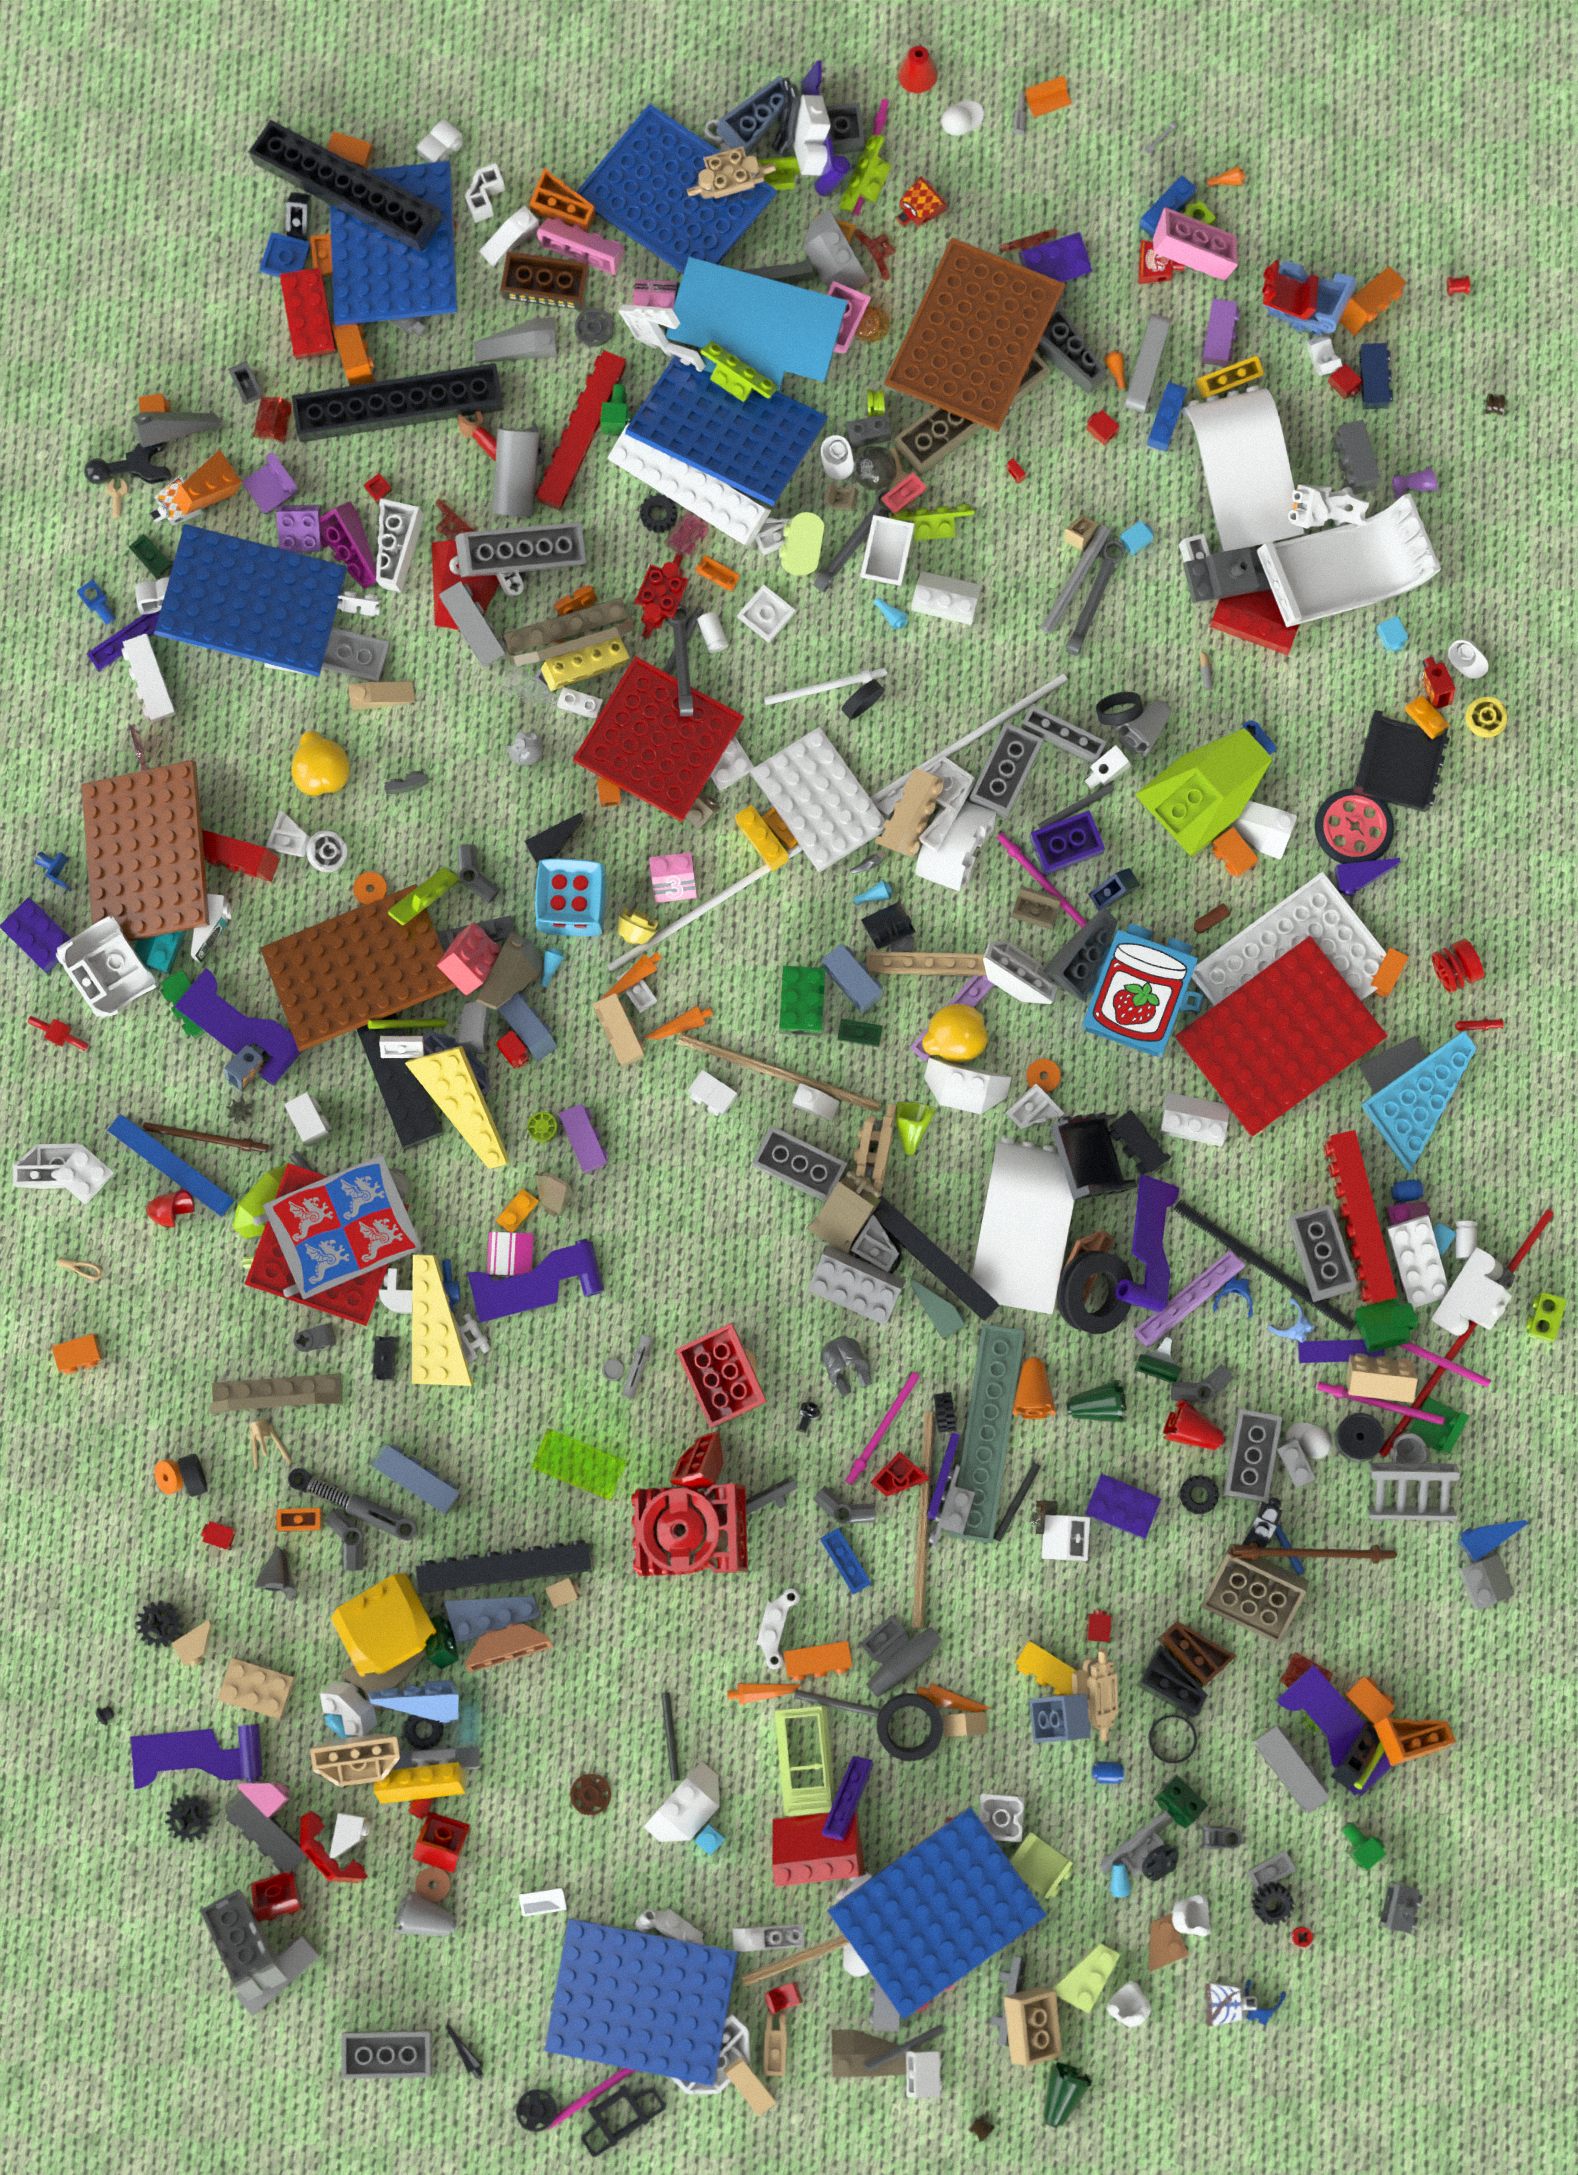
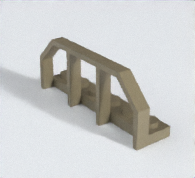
M617 598L502 634L510 663L514 666L540 662L620 637L634 630L632 619L627 618L622 598ZM619 620L623 622L615 627L599 632L589 631L590 629ZM581 632L584 634L583 637L564 643L554 642L555 640ZM545 643H548L549 646L548 648H544L538 651L518 655L513 654Z
M341 1374L212 1383L213 1402L210 1403V1414L218 1416L221 1412L245 1409L262 1412L261 1408L284 1406L300 1409V1405L336 1404L337 1406H343Z

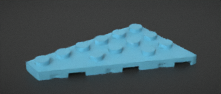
M1465 1031L1460 1032L1360 1104L1407 1172L1414 1169L1413 1166L1419 1155H1421L1426 1142L1436 1127L1435 1125L1441 1113L1446 1108L1448 1100L1451 1098L1463 1071L1467 1068L1468 1062L1476 1050L1475 1045Z

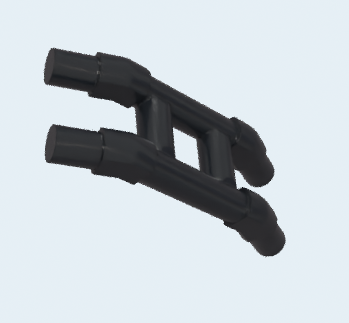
M789 77L782 79L784 91L780 128L771 145L775 150H779L778 154L782 157L786 156L788 150L794 144L798 109L801 103L796 84H791Z

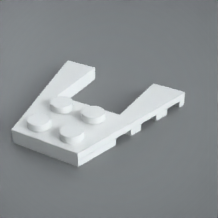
M623 305L618 310L635 339L654 349L658 346L661 347L666 355L671 357L674 354L680 357V362L687 366L690 363L694 364L699 372L705 368V364L698 352L669 343L664 335V330L659 327L658 324L676 329L680 325V321L671 308Z
M945 756L923 770L944 779L943 789L938 795L936 803L945 810L919 837L920 842L934 852H937L976 783L972 775ZM904 786L897 791L893 790L887 794V798L881 802L874 803L878 811L889 819L894 815L893 807L896 801L898 802L904 796L902 794Z

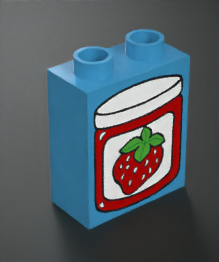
M1129 924L1126 932L1117 929L1084 1018L1082 1030L1162 1059L1198 958L1191 956L1193 946L1169 938L1165 947L1150 941L1153 934L1152 931L1138 925Z

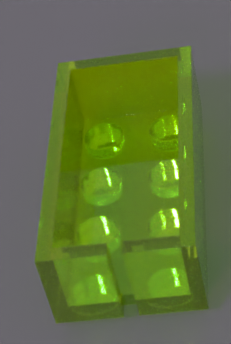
M547 1428L531 1469L612 1502L619 1486L616 1480L622 1479L628 1461Z

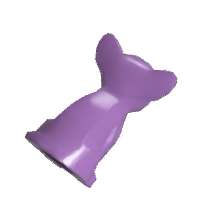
M1427 466L1424 471L1411 473L1408 476L1396 474L1392 480V487L1396 491L1394 494L1395 499L1402 497L1408 488L1418 491H1437L1438 489L1435 474L1430 469V466Z

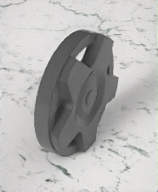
M587 309L580 313L575 321V334L579 341L587 346H601L612 336V320L601 309ZM588 314L587 320H581L585 315ZM598 314L603 315L605 318L599 319ZM610 327L608 334H606L605 330ZM578 330L584 332L583 337L580 336Z

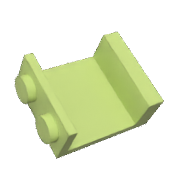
M1030 1831L1009 1859V1862L1020 1878L1046 1899L1050 1896L1055 1897L1061 1888L1058 1884L1062 1878L1066 1880L1073 1871V1868H1071L1073 1863Z

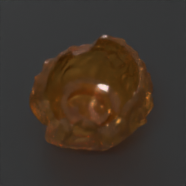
M867 306L854 336L862 341L873 343L884 338L888 334L890 325L889 316L886 311L881 309V307Z

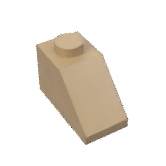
M207 1620L171 1643L184 1666L191 1665V1667H194L203 1661L202 1657L206 1655L213 1627L211 1620Z

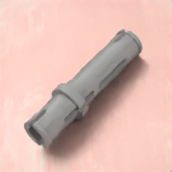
M641 1334L637 1350L632 1355L634 1359L621 1394L622 1396L630 1399L635 1398L634 1396L646 1361L650 1359L648 1355L654 1338ZM643 1347H644L645 1349H644V1352H643V1355H642L640 1364L638 1365V1362H639V1359H640V1357H641V1353H642V1350H643ZM636 1369H638V1370H637V1373H636V1376H635V1379H634V1382H633V1385H632V1387H631V1383H632V1380H633L635 1371H636Z

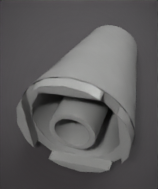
M1155 701L1145 707L1143 713L1137 719L1118 725L1115 733L1119 732V742L1132 754L1140 753L1142 754L1141 757L1147 756L1171 716L1170 706L1164 701Z
M407 1889L405 1891L408 1896L401 1899L395 1919L396 1922H399L398 1928L394 1927L395 1933L448 1936L449 1933H454L457 1920H454L452 1913Z

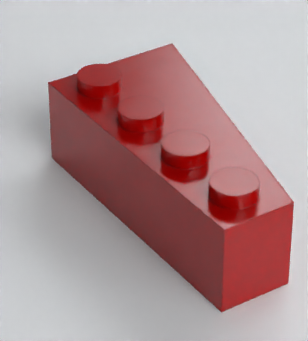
M202 829L204 860H207V863L216 867L222 865L230 871H239L250 877H257L272 882L280 859L271 851L262 846Z

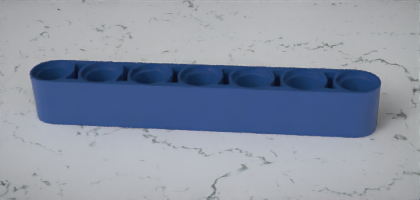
M119 1114L107 1129L108 1132L221 1217H223L235 1201L123 1115Z

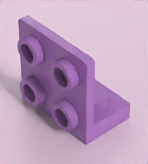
M273 452L266 456L268 464L242 481L264 514H268L299 493L296 484Z
M321 504L279 506L276 512L279 549L291 552H317L321 550L319 517L322 513Z

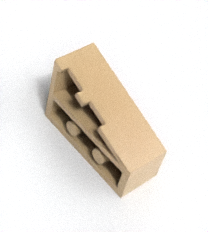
M616 993L593 1003L595 1013L621 1067L643 1058V1051L646 1048L641 1038L637 1040L634 1034L637 1029L632 1020L628 1021L625 1015L628 1010L623 1001L619 1002Z

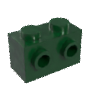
M438 1614L430 1618L437 1632L434 1635L431 1634L425 1641V1651L427 1659L442 1670L459 1661L451 1624Z
M1177 1774L1153 1798L1161 1809L1167 1811L1174 1821L1185 1829L1194 1823L1208 1806Z

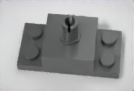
M1249 547L1213 553L1202 559L1184 562L1183 567L1192 603L1268 590L1270 585L1257 553L1259 548L1249 550Z

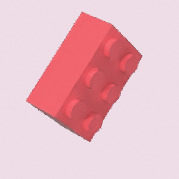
M473 922L456 936L437 966L467 996L483 984L491 972L501 949L497 943L487 936L481 927Z

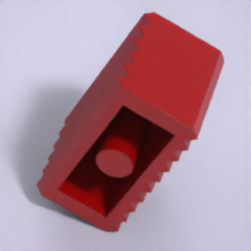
M510 1031L496 1042L499 1050L514 1069L517 1066L522 1068L530 1061L528 1059L530 1057L528 1049L514 1031Z

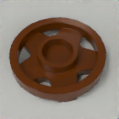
M583 1775L571 1787V1802L574 1808L582 1814H599L610 1803V1786L599 1775ZM590 1777L597 1778L600 1782L593 1783ZM581 1781L582 1787L575 1790L576 1785ZM606 1789L608 1793L607 1800L603 1796V1792ZM575 1800L582 1802L581 1808L576 1804ZM594 1806L601 1808L597 1811L591 1812Z

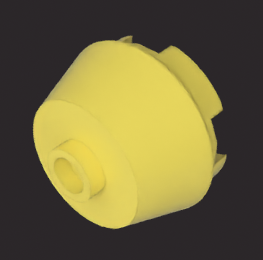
M1480 697L1474 700L1468 706L1465 716L1469 729L1474 734L1485 738L1500 734L1504 730L1508 719L1507 711L1503 704L1493 697Z
M624 907L622 913H619L617 933L631 944L645 945L657 932L656 928L659 922L657 920H654V922L650 921V915L634 909L632 913L628 911L629 908Z

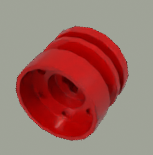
M1466 938L1451 945L1452 953L1447 948H1442L1441 953L1436 951L1431 954L1435 973L1449 993L1455 992L1457 987L1459 989L1464 988V979L1469 984H1472L1484 978V970L1479 956Z

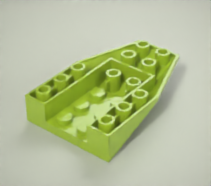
M1243 728L1184 754L1139 790L1135 796L1193 859L1241 816L1273 758Z

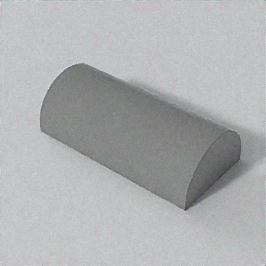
M498 428L492 513L510 516H533L540 432Z

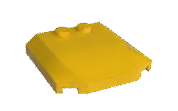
M406 1573L389 1576L337 1607L331 1616L338 1634L361 1677L365 1676L366 1673L375 1672L376 1674H383L422 1651L426 1646L425 1641L428 1637L437 1632Z

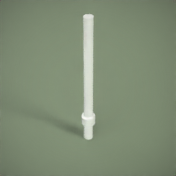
M886 668L873 671L864 670L861 671V674L764 697L765 704L770 705L863 682V684L868 683L872 679L887 676Z

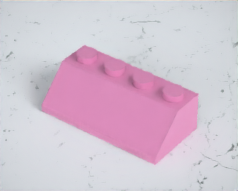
M1165 207L1163 209L1153 237L1154 253L1225 281L1238 265L1236 235Z
M547 218L537 231L540 247L579 262L588 263L592 267L616 275L625 254L621 243L615 240L607 241L596 233L589 234L578 226H568L557 218H554V220Z

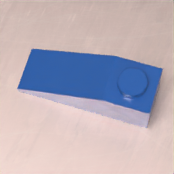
M1526 1520L1478 1527L1473 1530L1469 1527L1460 1534L1462 1538L1458 1542L1470 1559L1476 1562L1526 1526L1528 1522Z

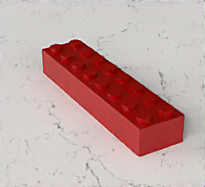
M1351 1130L1330 1135L1325 1141L1326 1144L1323 1145L1325 1157L1330 1159L1331 1165H1328L1330 1177L1335 1178L1336 1186H1333L1336 1199L1340 1198L1339 1214L1341 1219H1345L1346 1222L1344 1234L1346 1240L1350 1239L1352 1248H1349L1351 1260L1356 1262L1357 1268L1354 1269L1356 1280L1361 1282L1362 1289L1359 1290L1361 1301L1366 1302V1305L1392 1300L1397 1297L1356 1131Z

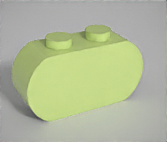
M804 512L791 517L788 520V524H785L783 528L785 542L780 547L779 557H782L781 564L783 568L795 576L812 573L818 567L824 523L813 513Z

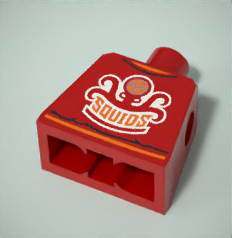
M1141 240L1138 284L1171 281L1173 271L1185 270L1184 264L1154 253L1153 242Z

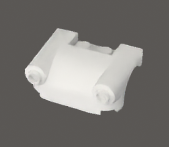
M112 913L57 947L56 957L63 964L66 972L97 1017L105 1018L119 1013L131 1001L156 988L159 984L149 968L144 966L123 934V929Z

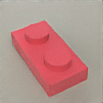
M913 472L882 497V501L896 515L926 491L927 487Z

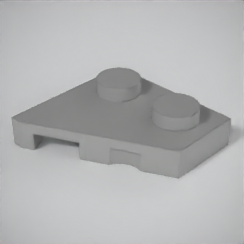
M871 1215L851 1249L886 1272L889 1271L899 1254L874 1215Z

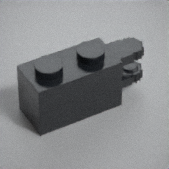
M1272 1497L1267 1503L1262 1501L1246 1531L1242 1545L1256 1543L1259 1547H1266L1282 1513V1510H1280L1281 1501L1278 1498Z

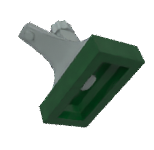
M1166 1336L1162 1339L1161 1345L1157 1350L1140 1354L1134 1370L1169 1383L1176 1382L1181 1368L1176 1365L1177 1363L1171 1357L1172 1338Z

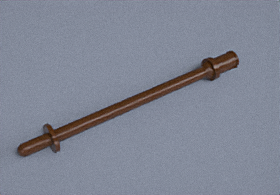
M1250 1543L1249 1545L1232 1544L1230 1548L1231 1558H1249L1250 1560H1256L1259 1556L1370 1558L1373 1564H1377L1380 1559H1395L1397 1557L1396 1551L1380 1550L1379 1545H1373L1372 1550L1259 1547L1256 1543Z

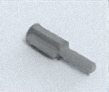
M1024 93L1019 94L1018 111H1015L1012 133L1016 135H1023L1025 133L1026 112L1024 111Z

